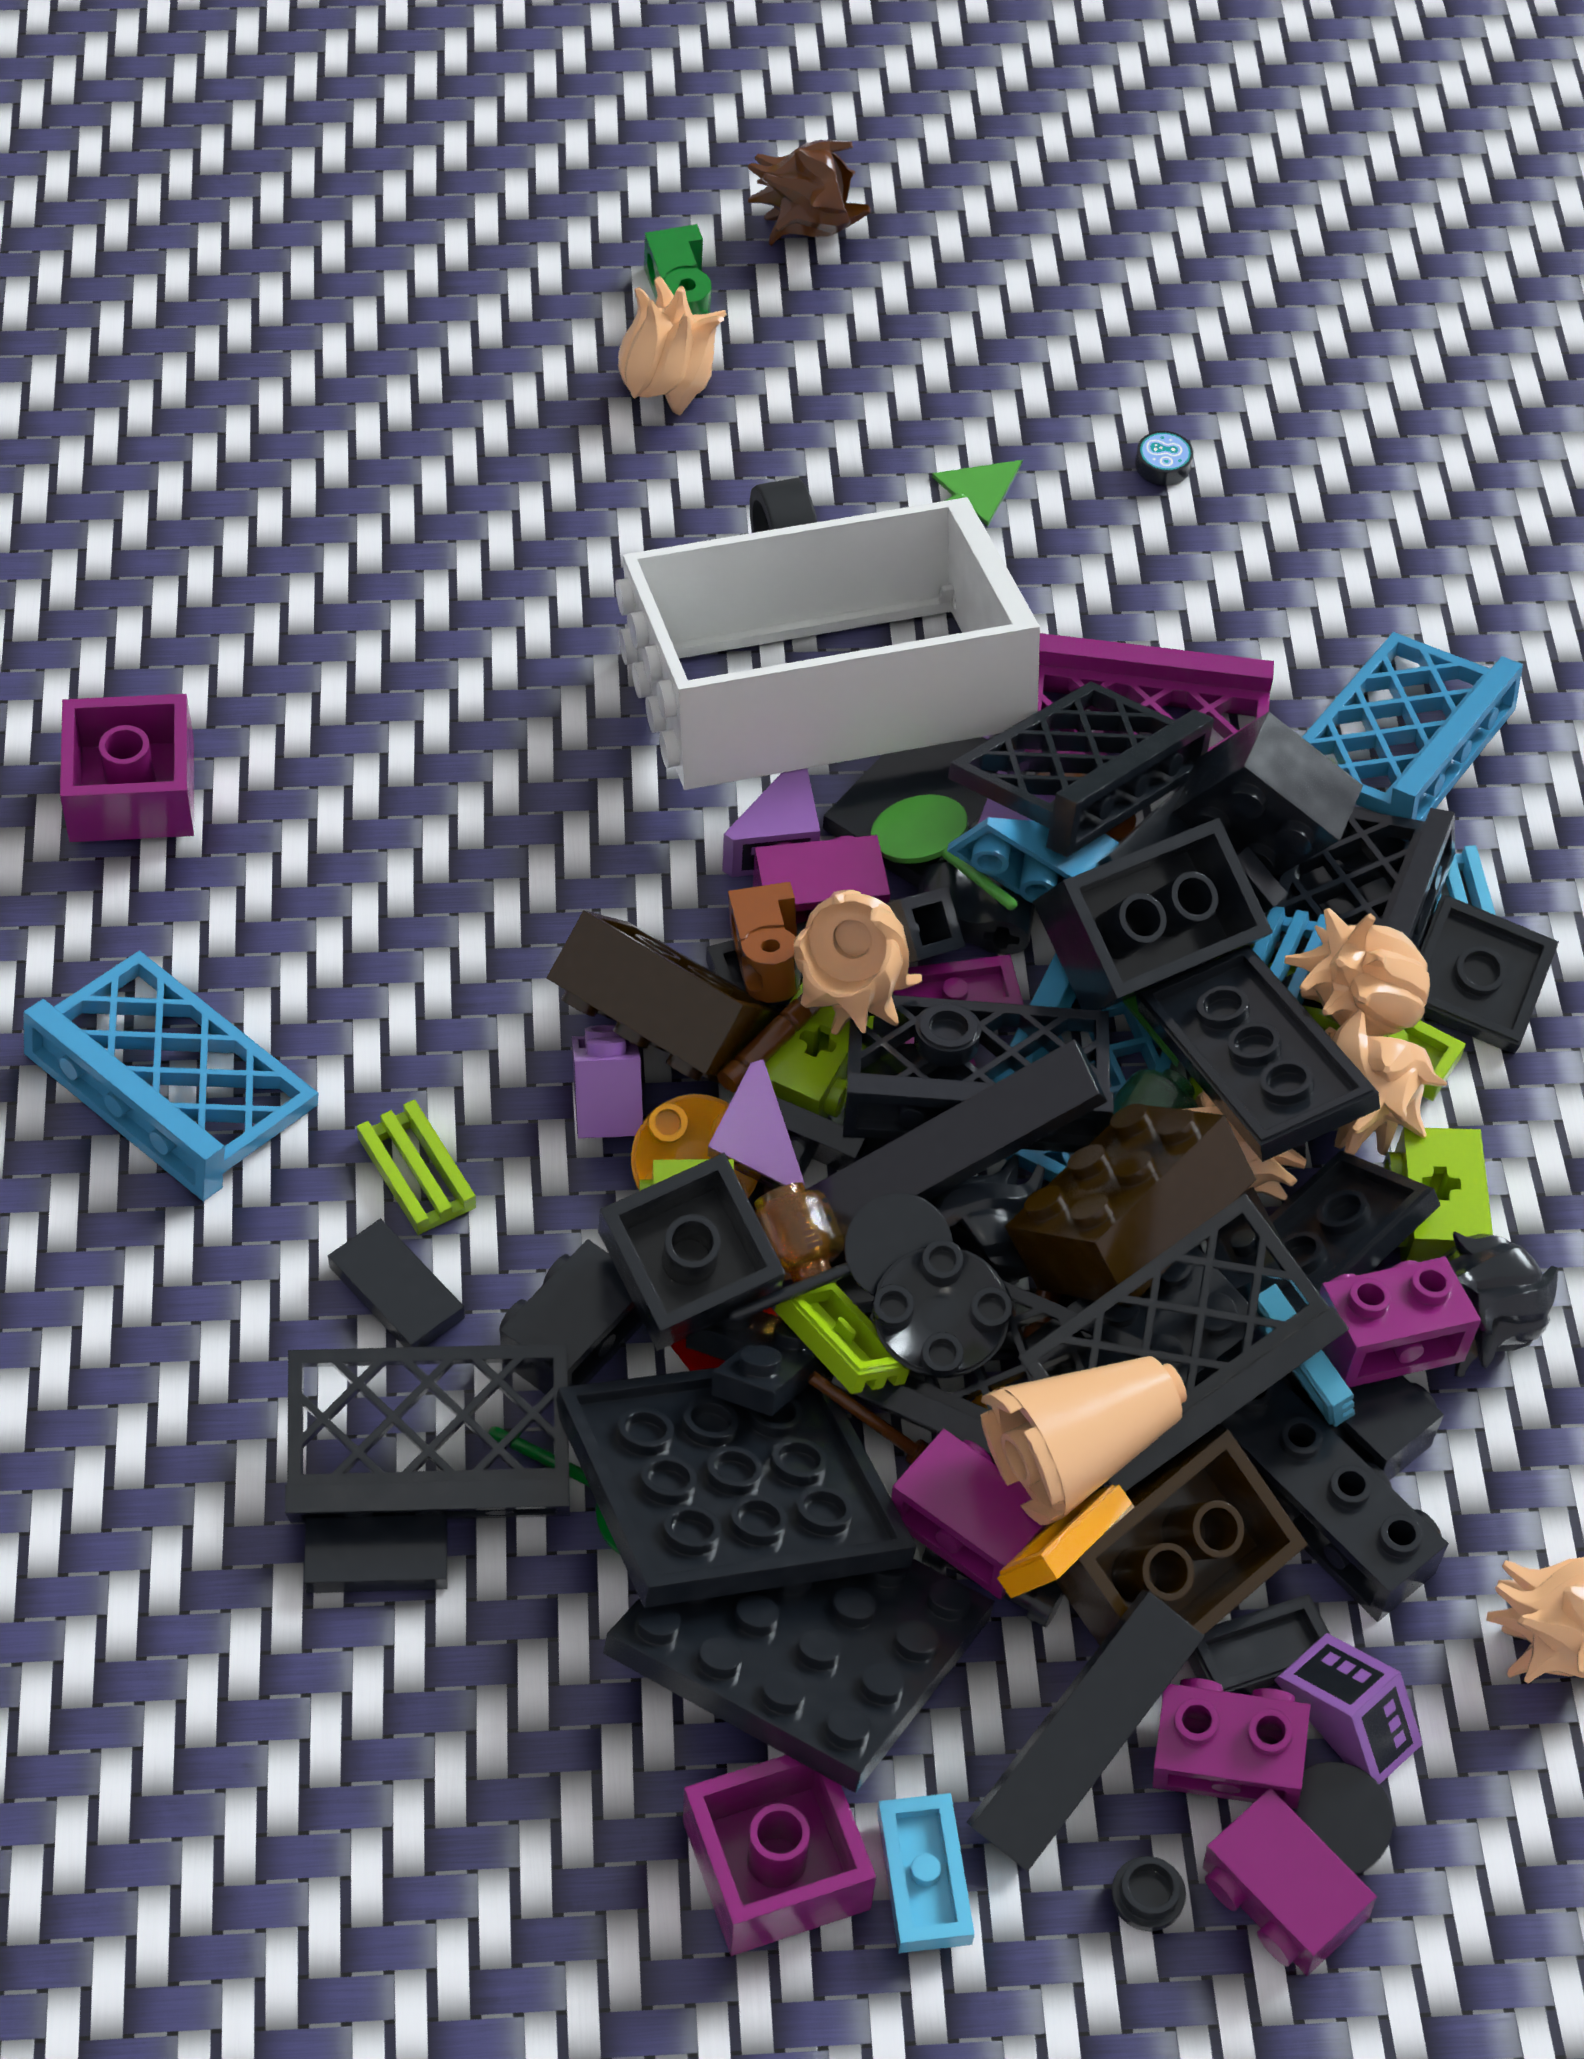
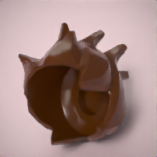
M817 140L808 142L783 157L756 154L755 160L759 164L750 163L748 168L761 178L757 180V184L767 187L748 197V203H762L774 206L764 216L765 220H777L769 237V244L771 246L779 238L787 234L811 237L830 236L851 226L870 213L869 205L846 203L851 178L856 172L849 169L844 161L833 153L852 149V141Z

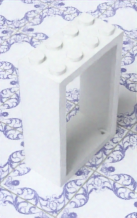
M968 497L623 554L624 579H619L615 582L618 607L622 616L627 615L628 628L619 630L622 658L625 665L632 664L633 682L638 698L646 697V713L652 733L660 732L659 740L664 765L666 768H676L684 790L1000 734L1038 712L1040 626ZM946 612L952 613L962 632L694 680L687 679L679 660L685 657Z

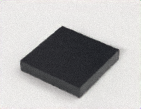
M1442 894L1419 951L1428 965L1427 972L1430 978V991L1424 1007L1425 1013L1423 1017L1515 1054L1523 1040L1559 941Z

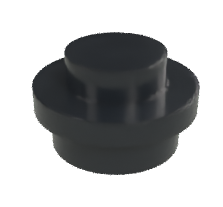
M1142 1856L1129 1860L1117 1871L1112 1883L1111 1899L1117 1914L1128 1925L1142 1931H1158L1167 1928L1178 1919L1185 1904L1186 1889L1181 1875L1171 1864L1157 1857Z

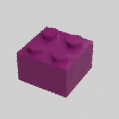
M187 694L62 699L60 799L69 842L194 836V737Z
M783 1755L684 1787L683 1823L731 1956L871 1910L877 1877L840 1784L793 1758Z

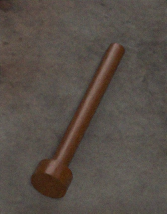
M816 1371L812 1372L807 1379V1383L907 1453L905 1461L910 1465L929 1445L923 1439H919L916 1442L912 1441Z

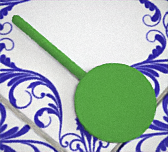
M934 794L909 797L885 809L873 823L871 835H878L882 857L893 862L912 864L930 861L942 856L1006 909L1014 910L1017 907V901L982 872L977 871L974 867L947 851L948 844L967 832L969 826L967 813L964 807L956 800Z

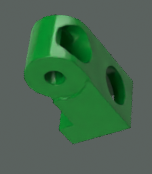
M698 224L646 232L644 243V269L655 299L657 300V291L654 279L657 277H661L673 295H675L678 287L683 286L692 315L710 313L711 280L707 274L702 272L703 238Z

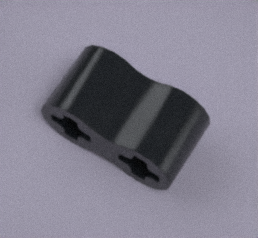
M939 862L931 864L923 870L918 894L948 886L964 943L980 946L989 952L1001 955L1020 953L1027 948L1030 942L1035 910L1032 902L1025 900L1020 894L1015 893L987 876L1017 901V907L1014 910H1008L951 863Z

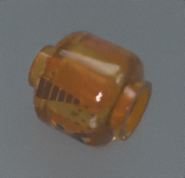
M796 1182L776 1188L762 1195L754 1202L756 1207L755 1214L786 1272L784 1280L792 1279L793 1283H796L830 1269L829 1263L834 1261L844 1250L843 1234L829 1200L823 1192L819 1190H806L802 1182Z

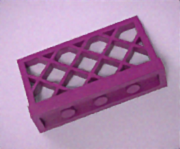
M1040 633L1038 711L1052 704L1043 694V691L1070 694L1092 681L1171 719L1173 718L1161 707L1171 706L1195 709L1214 718L1213 729L1224 739L1208 749L1210 751L1240 731L1231 725L1221 715L1222 713L1255 716V720L1269 712L1274 661ZM1092 705L1084 709V711L1089 709L1090 711L1105 712ZM1059 729L1061 732H1077V730ZM1095 730V731L1092 732V733H1111V734H1119L1118 731H1098V730ZM1024 749V752L1043 753L1042 750ZM1057 751L1058 754L1066 753L1085 755L1084 752L1079 751ZM1099 752L1100 755H1107L1104 752Z

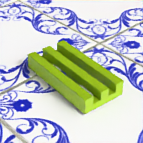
M414 1099L403 1104L404 1112L395 1115L392 1110L381 1114V1122L371 1126L369 1121L357 1125V1135L417 1235H420L475 1209L476 1195ZM411 1128L455 1198L454 1201H448L405 1130ZM391 1138L435 1210L425 1213L381 1141Z
M835 1283L827 1284L776 1305L774 1311L851 1394L862 1392L865 1383L872 1390L884 1388L887 1379L894 1386L905 1384L910 1370L902 1366L886 1351L877 1336L874 1324Z

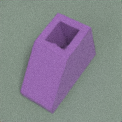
M615 1025L590 1026L585 1028V1036H572L578 1139L635 1136L639 1127L643 1124L641 1058L637 1045L616 1034L613 1031Z

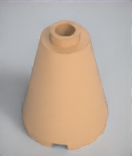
M1146 1356L997 1388L982 1396L981 1402L992 1406V1409L981 1414V1423L989 1450L1007 1486L1019 1481L1032 1498V1500L1020 1506L1038 1524L1050 1525L1066 1516L1179 1422L1183 1413L1182 1403L1186 1402L1187 1393L1180 1375L1171 1364L1166 1363L1162 1365L1156 1358Z

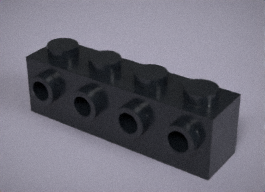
M1286 1376L1207 1432L1211 1433L1227 1429L1231 1432L1308 1544L1304 1550L1376 1622H1379L1435 1575L1449 1544L1442 1537L1437 1524L1428 1514L1419 1509H1413L1392 1489L1386 1474L1376 1464L1364 1461L1343 1441L1337 1427H1334L1333 1424L1329 1425L1322 1414H1315L1294 1393L1293 1387Z

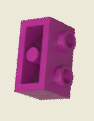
M1446 1256L1422 1262L1408 1260L1398 1263L1389 1269L1362 1275L1343 1274L1329 1282L1322 1283L1319 1291L1327 1305L1334 1307L1349 1328L1348 1331L1322 1349L1348 1387L1464 1362L1481 1322L1477 1311Z
M1185 1678L1180 1681V1685L1169 1684L1163 1692L1152 1788L1254 1803L1271 1788L1291 1809H1298L1302 1790L1311 1704L1295 1702L1296 1698L1293 1694L1271 1688L1255 1689L1252 1691V1695L1224 1692L1221 1684L1202 1678Z

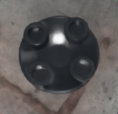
M937 1240L924 1248L907 1253L887 1269L875 1291L873 1321L881 1344L902 1366L928 1377L952 1378L979 1369L996 1355L1004 1343L1009 1330L1012 1303L1003 1281L987 1262L969 1251L960 1249L952 1241Z

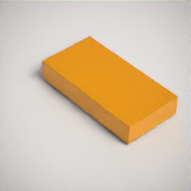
M1112 1484L1093 1492L1062 1519L1047 1525L999 1572L1000 1575L997 1579L1011 1599L1057 1580L1106 1532L1132 1502L1119 1484L1116 1486Z

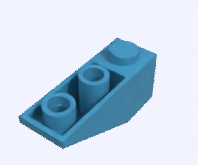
M988 817L950 842L947 851L971 865L977 871L984 873L1015 893L1020 894L1025 900L1032 902L1063 880L1100 866L1097 862L1119 842L1107 834H1103L1069 857H1065L1046 848L1049 828L1031 820Z

